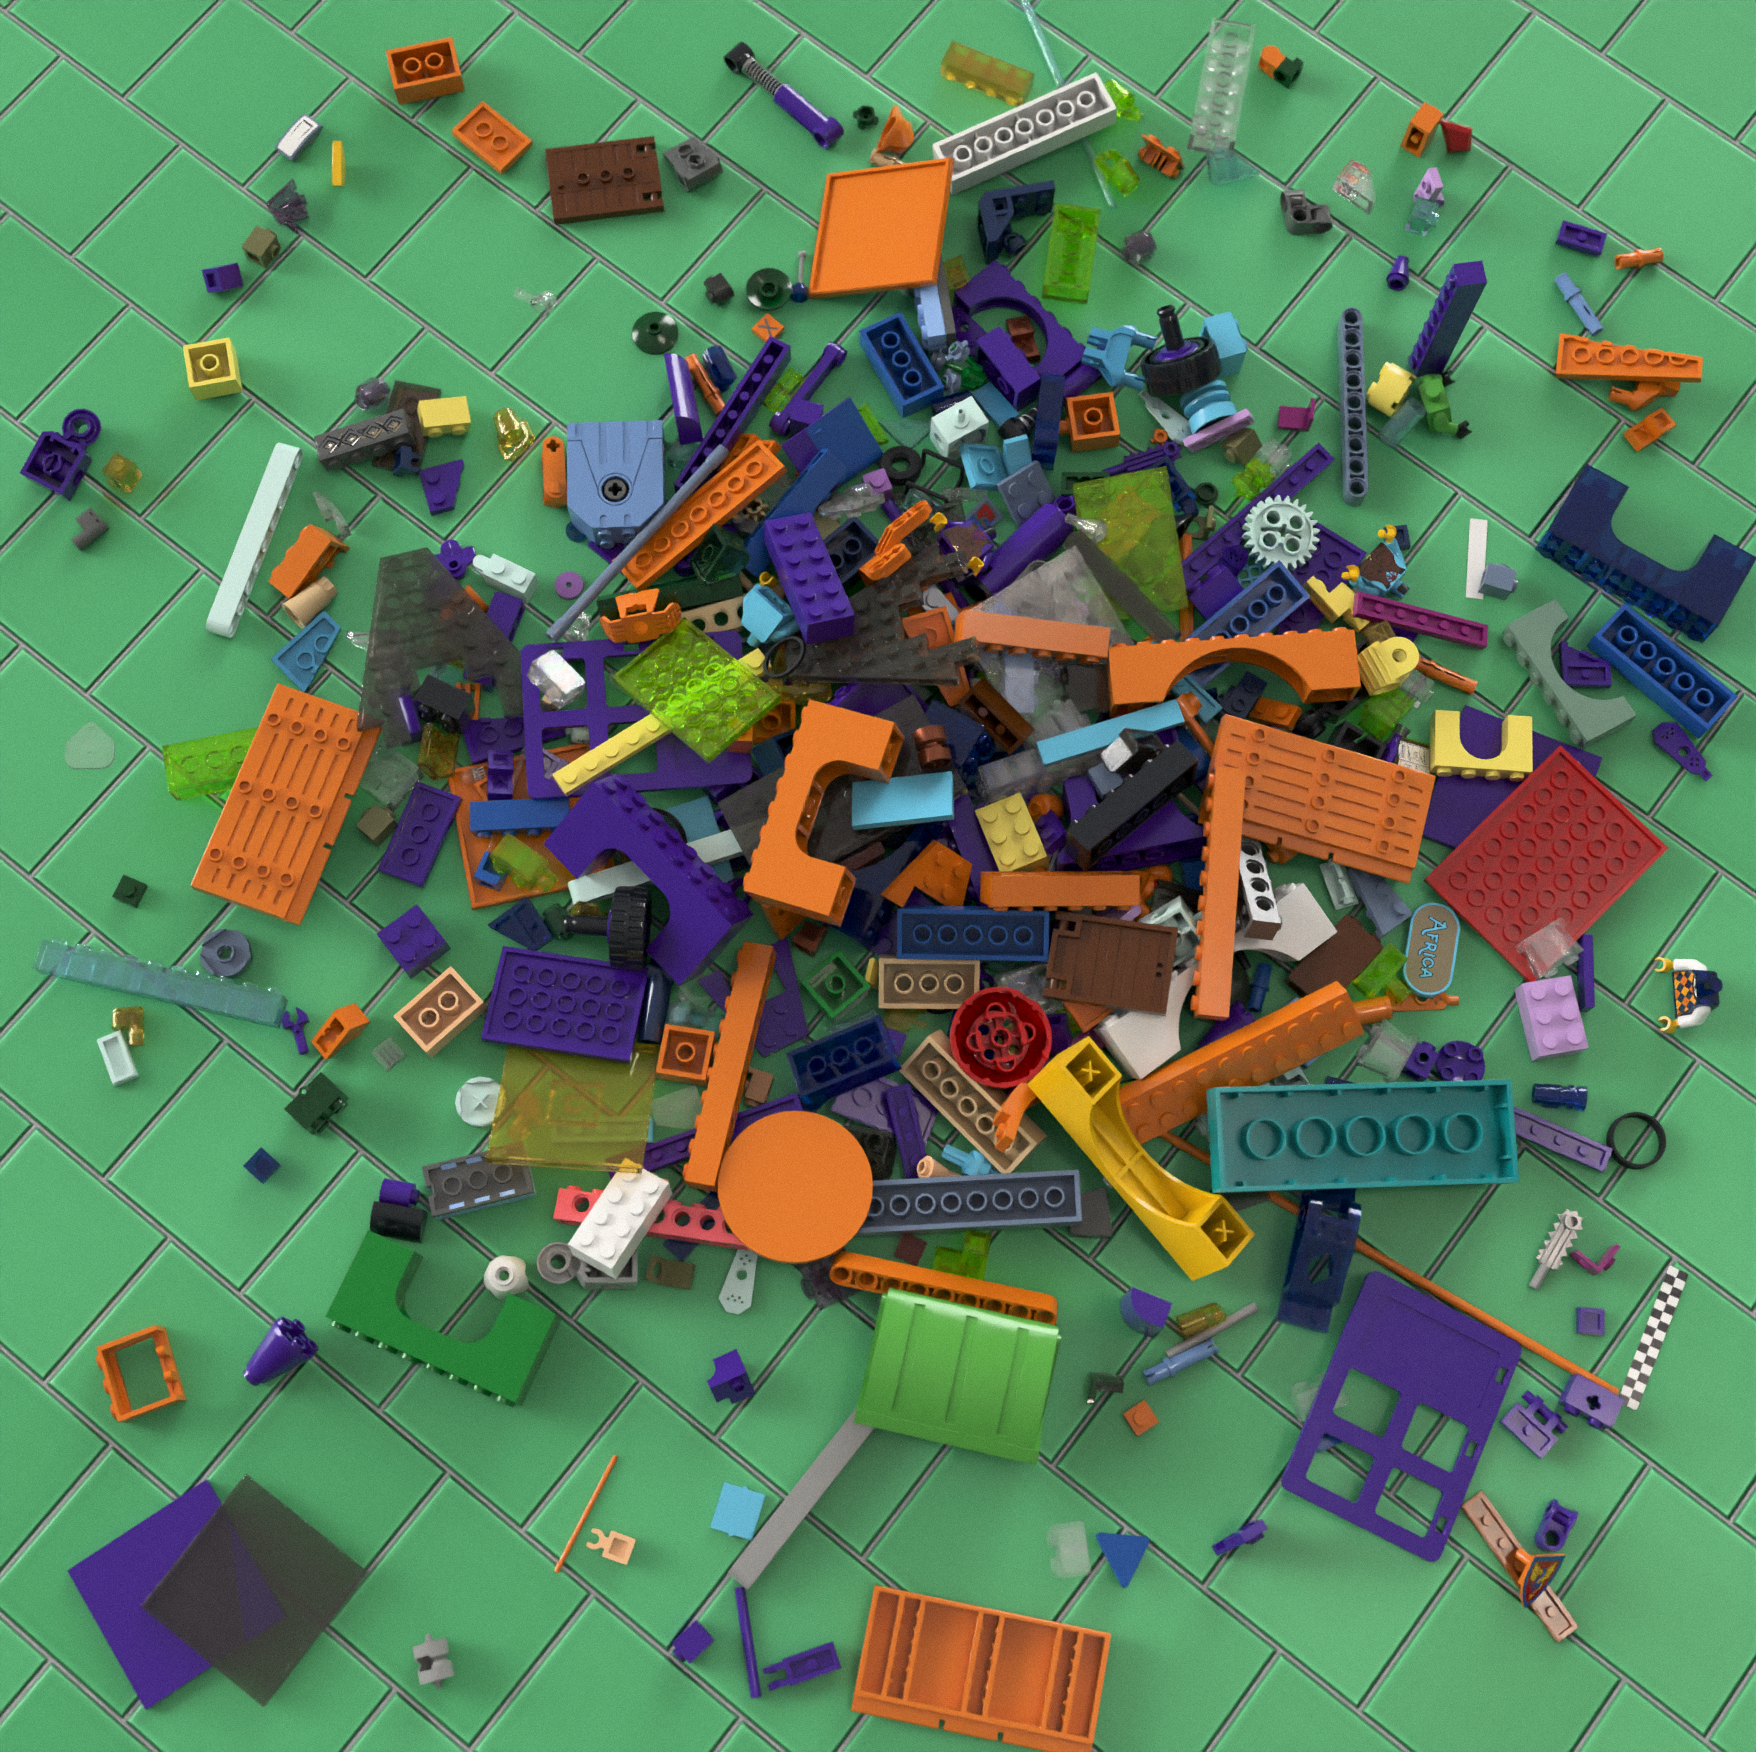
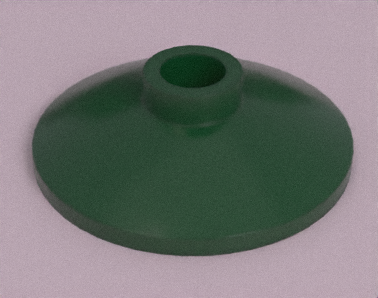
M764 268L758 270L749 278L746 285V294L749 301L755 307L767 311L776 310L789 301L792 294V284L784 272L774 268ZM769 291L773 292V294L767 295L766 293Z
M646 313L633 326V341L641 351L647 354H663L672 349L677 342V324L673 318L665 313ZM652 328H659L657 331H651Z

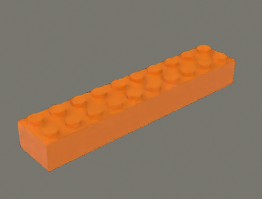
M1335 981L1149 1073L1142 1079H1137L1119 1088V1099L1123 1115L1137 1141L1141 1145L1207 1112V1089L1215 1087L1260 1086L1365 1034L1348 991L1338 981Z

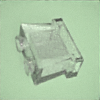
M1562 917L1514 946L1519 955L1524 952L1536 980L1542 976L1545 979L1552 977L1559 972L1556 967L1563 963L1566 966L1571 965L1580 959L1577 954L1584 950L1563 928L1567 924Z
M1384 1018L1379 1024L1375 1022L1368 1032L1371 1038L1367 1045L1363 1043L1356 1054L1359 1060L1356 1065L1383 1075L1382 1081L1386 1083H1394L1420 1038L1413 1034L1406 1036Z

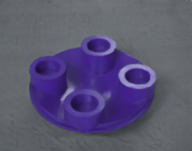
M1465 1041L1447 1042L1438 1051L1439 1056L1435 1065L1437 1073L1443 1081H1472L1483 1078L1485 1062L1483 1052L1479 1047Z

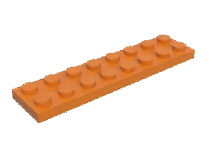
M758 439L689 496L621 572L638 591L646 589L783 476L787 469Z

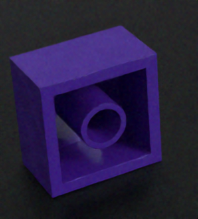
M417 904L377 933V936L410 979L451 949Z

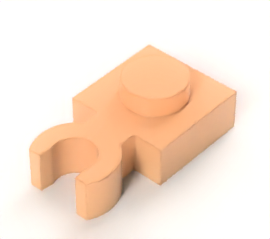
M592 1529L591 1532L599 1536V1542L597 1544L587 1542L586 1546L590 1549L604 1548L602 1557L628 1565L637 1539L612 1530L608 1538L605 1537V1534L600 1529Z

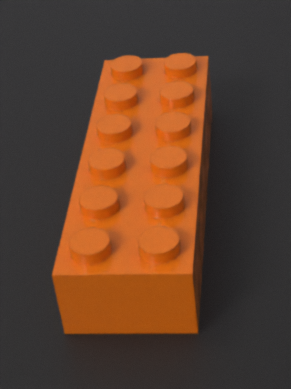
M964 610L956 615L953 645H960L961 650L974 651L975 648H984L985 653L998 654L999 651H1008L1009 656L1022 657V654H1032L1031 658L1045 660L1046 657H1056L1055 661L1068 663L1070 660H1079L1081 665H1094V663H1099L1100 660L1108 657L1110 628Z
M1127 871L981 872L980 902L987 904L988 908H993L994 911H1008L1009 906L1018 908L1020 911H1033V906L1043 908L1046 911H1056L1058 906L1075 911L1082 910V906L1092 910H1107V906L1115 907L1116 910H1131V906H1139L1140 875Z

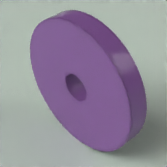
M564 572L555 581L557 594L567 600L577 598L584 588L582 578L575 572Z

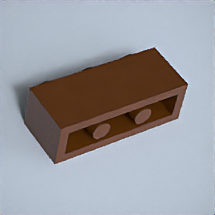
M984 677L958 701L1009 755L1035 731Z

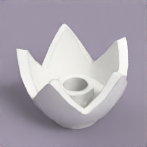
M502 1255L496 1257L489 1263L485 1271V1287L502 1302H505L508 1293L514 1295L526 1291L529 1288V1282L525 1274V1261L512 1256ZM507 1271L509 1278L505 1281L501 1280L500 1274Z

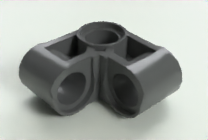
M1303 189L1281 192V209L1284 214L1286 229L1290 234H1321L1332 229V219L1327 205H1308Z

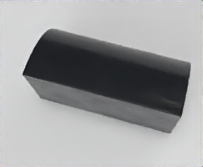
M374 1201L370 1218V1231L382 1237L422 1243L428 1213L422 1209Z

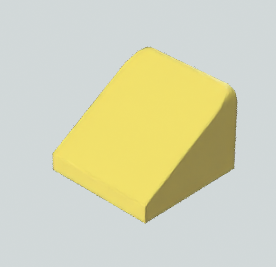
M871 958L869 959L864 979L870 984L872 989L879 990V961Z

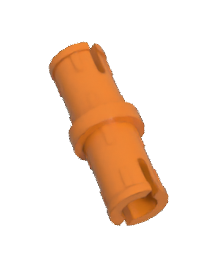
M1661 248L1645 251L1639 249L1633 253L1616 255L1614 264L1617 266V270L1629 267L1642 268L1647 264L1661 263L1664 254Z

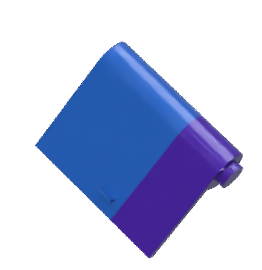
M850 397L781 445L799 475L822 448L828 449L849 469L845 472V479L839 485L835 484L830 490L831 493L878 461L883 455L880 446Z

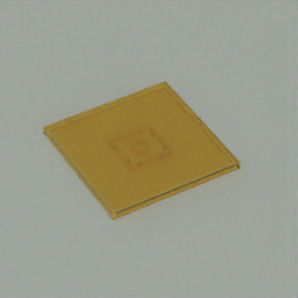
M635 1043L631 1064L508 1046L486 1162L642 1174L660 1045Z

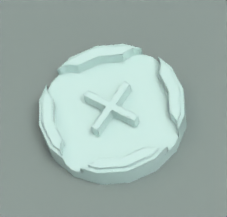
M487 1077L469 1079L457 1092L455 1101L457 1113L463 1121L473 1127L480 1128L491 1126L500 1120L505 1112L507 1103L505 1092L501 1086Z

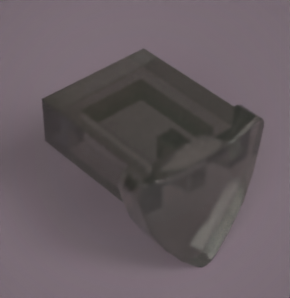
M1090 1372L1087 1404L1095 1403L1097 1390L1123 1393V1377L1120 1375Z

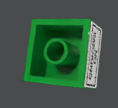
M839 949L800 981L802 990L832 1024H835L871 993L870 984Z

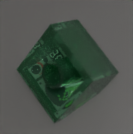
M713 523L689 560V563L701 584L707 586L738 576L740 571L747 566L751 555L736 533Z

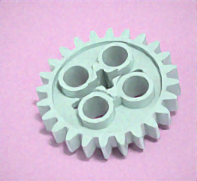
M1277 495L1274 502L1271 497H1268L1265 503L1259 501L1257 508L1253 506L1250 510L1251 514L1245 517L1248 523H1245L1242 529L1248 532L1244 533L1242 538L1249 539L1244 545V548H1252L1248 555L1253 556L1256 554L1258 556L1255 563L1261 560L1264 561L1263 568L1265 569L1269 564L1274 565L1280 560L1286 568L1289 566L1290 570L1294 571L1297 565L1302 567L1305 564L1304 560L1309 561L1312 557L1310 553H1314L1317 550L1314 545L1320 539L1314 536L1320 532V529L1313 528L1318 522L1317 520H1310L1313 512H1304L1306 504L1298 507V499L1290 503L1289 496L1284 501H1281L1280 495ZM1267 516L1273 517L1276 524L1269 523ZM1290 521L1296 522L1299 529L1292 528ZM1263 538L1269 539L1272 547L1266 546ZM1286 543L1292 544L1295 552L1289 551Z

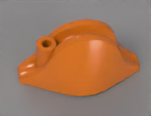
M897 105L892 108L876 149L878 154L883 152L900 154L913 143L914 132L911 127L912 124L905 120Z

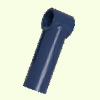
M651 958L638 1041L649 1045H661L674 980Z

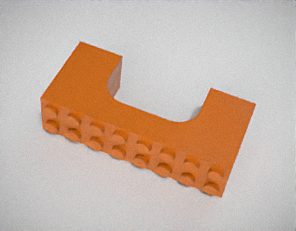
M809 699L807 707L805 706L801 713L802 722L800 728L795 731L793 736L791 754L789 753L786 756L783 777H780L777 782L775 800L769 805L767 823L761 828L759 835L761 840L758 849L753 851L750 872L746 873L744 877L743 891L756 902L841 926L856 878L844 866L809 856L807 845L826 788L839 776L854 774L889 784L905 737L895 722Z

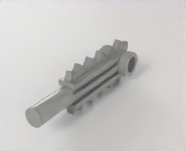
M1565 1208L1563 1214L1557 1215L1560 1222L1552 1223L1555 1231L1547 1232L1550 1240L1543 1241L1545 1249H1539V1255L1535 1257L1540 1265L1528 1285L1532 1289L1538 1291L1549 1269L1558 1271V1265H1563L1560 1257L1568 1256L1565 1248L1573 1247L1570 1239L1578 1238L1575 1230H1582L1580 1223L1583 1221V1218L1578 1216L1577 1210L1571 1212Z

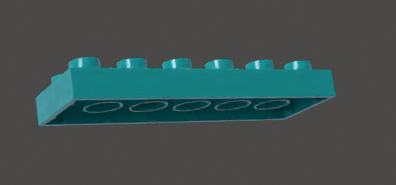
M1511 1079L1215 1087L1206 1090L1212 1193L1507 1184L1519 1182Z

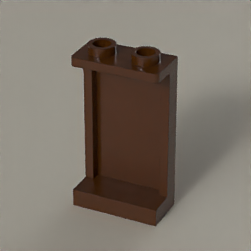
M1346 914L1334 926L1337 933L1311 951L1288 975L1284 983L1301 998L1335 981H1338L1346 989L1384 948L1381 945L1380 939L1378 940L1375 934L1364 930L1362 923L1357 918Z

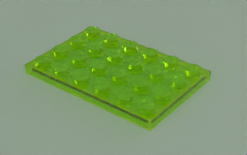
M1167 466L1072 484L1092 617L1102 623L1189 608Z
M685 617L680 620L672 632L664 633L612 676L616 685L708 764L782 701L777 692Z

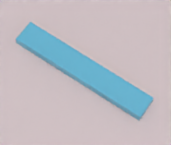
M1177 699L1038 741L1036 742V747L1043 767L1182 725L1185 720Z

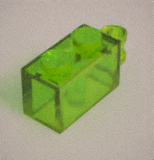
M509 833L505 835L490 854L492 868L502 875L507 873V875L512 877V882L520 888L525 886L532 890L536 885L543 891L548 892L558 880V877L549 870L547 859ZM543 875H545L546 879L544 881H541L540 879Z

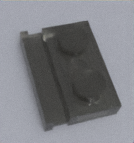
M1157 880L1158 885L1153 894L1149 913L1178 896L1182 897L1194 915L1200 912L1198 910V899L1200 895L1203 896V892L1164 880Z

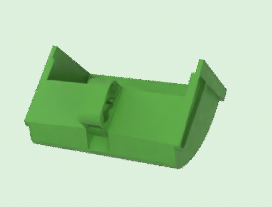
M889 1287L888 1293L882 1294L853 1423L1037 1465L1043 1417L1062 1333H1058L1059 1326Z

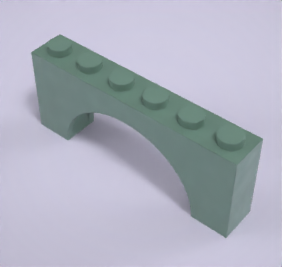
M1554 599L1507 624L1502 635L1505 644L1515 652L1518 663L1528 671L1531 682L1538 686L1543 693L1545 702L1551 705L1556 712L1558 721L1565 725L1570 732L1569 735L1573 743L1578 744L1580 749L1583 750L1630 725L1636 717V713L1624 696L1610 700L1592 699L1577 693L1561 679L1552 661L1551 641L1554 634L1565 626L1569 617L1558 601Z

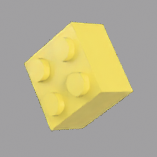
M230 337L183 346L189 388L196 401L243 392L237 352Z

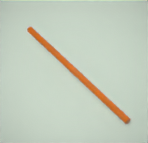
M613 1455L554 1569L555 1572L559 1573L618 1456Z

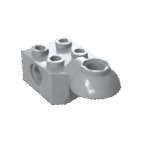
M554 1242L545 1246L538 1254L537 1268L541 1276L550 1283L560 1284L572 1278H577L583 1289H636L638 1282L637 1248L617 1279L574 1256L569 1245L563 1242ZM555 1259H560L565 1263V1266L562 1269H555L552 1267L551 1262Z

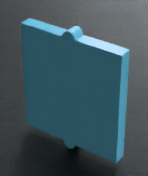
M724 1482L710 1528L726 1532L730 1537L736 1535L752 1540L765 1495L748 1490L746 1486L741 1488Z

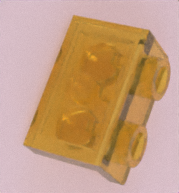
M433 723L423 725L418 767L433 781L454 776L459 735L457 733L444 735Z

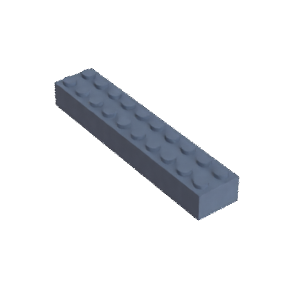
M1079 1170L873 1181L872 1201L867 1218L857 1235L853 1238L1083 1226Z

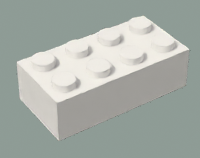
M625 1159L568 1243L572 1254L612 1278L617 1279L671 1197L672 1191L669 1183Z

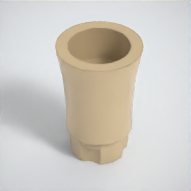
M323 576L318 581L312 582L295 597L284 602L282 608L295 624L304 629L331 603V599L337 595L338 591Z

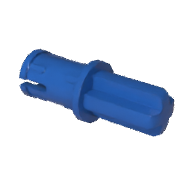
M1259 963L1257 966L1254 981L1250 984L1251 993L1246 1009L1249 1011L1262 1012L1266 992H1269L1268 983L1272 972V966L1268 963Z

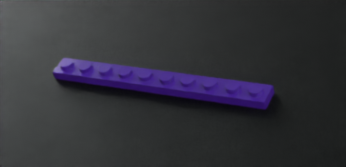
M1320 443L1316 444L1158 582L1152 590L1170 606L1193 583L1201 579L1216 565L1223 547L1241 544L1245 540L1242 538V535L1248 531L1242 529V526L1248 523L1245 517L1251 514L1250 510L1253 506L1257 508L1258 502L1263 501L1265 503L1268 497H1271L1274 502L1277 495H1280L1281 501H1284L1287 496L1291 500L1331 465L1335 459Z

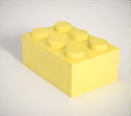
M1021 792L975 810L999 871H1033L1039 866L1050 867L1048 856Z

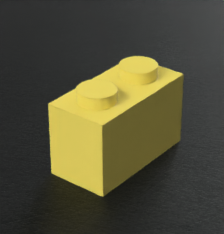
M466 396L419 401L417 411L422 436L436 438L443 434L462 435L469 431L471 419Z

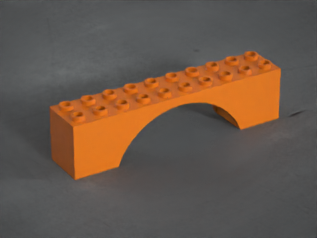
M1338 627L1326 632H1322V629H1312L1307 633L1299 634L1297 631H1287L1283 635H1273V633L1267 632L1259 634L1257 637L1240 634L1230 639H1224L1223 636L1211 637L1210 640L1202 641L1199 638H1189L1185 642L1164 640L1160 644H1151L1149 641H1143L1133 646L1117 643L1113 644L1112 647H1108V657L1104 661L1110 718L1162 704L1171 689L1182 678L1205 666L1224 662L1247 663L1267 669L1286 681L1299 695L1304 704L1352 700L1361 687L1355 631L1347 630L1346 627Z

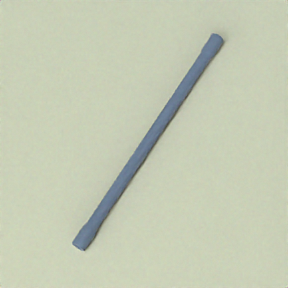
M719 444L698 470L570 609L548 629L545 634L551 641L557 643L593 600L707 476L727 458L730 453L723 445Z

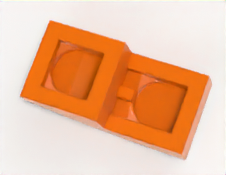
M1661 407L1649 414L1642 422L1628 429L1623 436L1639 452L1665 435L1677 424Z

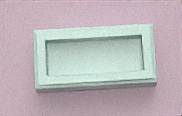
M119 1030L97 1039L109 1076L115 1087L139 1077L123 1031Z

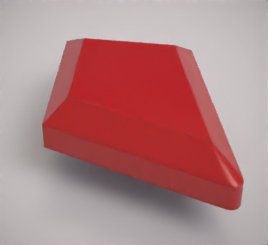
M1441 120L1440 126L1447 152L1470 151L1472 128Z

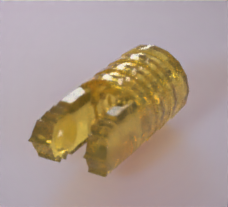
M1213 1302L1176 1316V1322L1182 1336L1186 1338L1218 1325L1226 1319L1227 1315L1217 1303Z

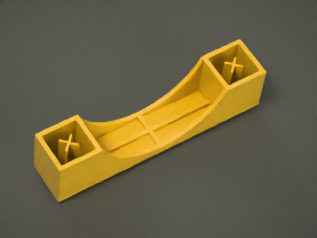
M1089 1036L1057 1054L1027 1084L1192 1281L1228 1267L1254 1237L1255 1233L1223 1195L1208 1193L1182 1182L1162 1168L1143 1149L1131 1132L1121 1109L1119 1085L1122 1075Z

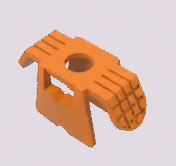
M657 588L644 590L639 593L620 595L615 599L621 619L610 621L607 617L603 616L600 618V624L607 637L614 643L623 641L637 643L657 639L660 634L672 632L679 624L681 619L680 605L678 603H670L664 611L653 612L659 595V589ZM637 609H647V612L627 615L628 612H634Z

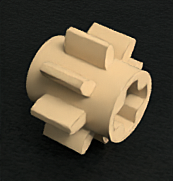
M763 496L759 498L756 497L740 511L744 513L746 519L759 522L766 516L764 512L769 511L768 504H763Z

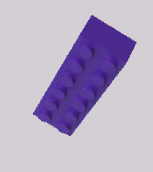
M811 512L764 521V543L806 645L854 635L855 614Z

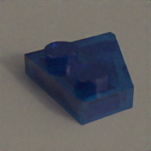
M525 897L488 924L493 930L534 951H538L555 939V936L528 897Z

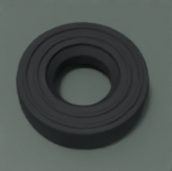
M895 446L883 453L880 459V469H885L892 485L905 486L907 481L915 482L919 478L922 471V461L920 455L914 449L907 446ZM897 460H905L910 464V467L906 471L899 472L892 468V464Z

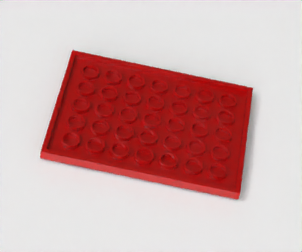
M1560 745L1423 881L1527 982L1537 981L1651 867L1668 847Z

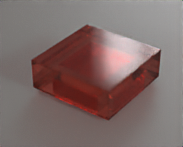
M903 1235L894 1253V1257L917 1266L927 1246V1242L912 1235Z

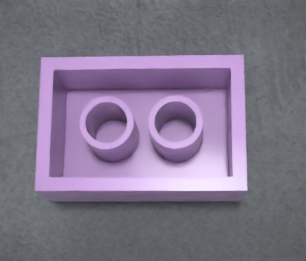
M1571 975L1522 983L1514 990L1532 1062L1581 1054L1589 1048Z

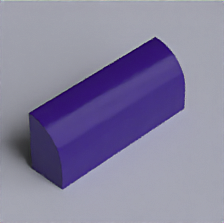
M666 353L664 354L680 445L702 442L703 436L689 364L679 355Z
M1132 1287L1121 1298L1120 1313L1128 1327L1143 1335L1152 1337L1163 1329L1172 1303Z

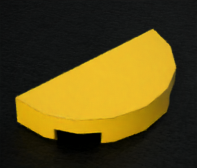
M333 141L332 185L334 187H343L346 177L344 148L342 141Z

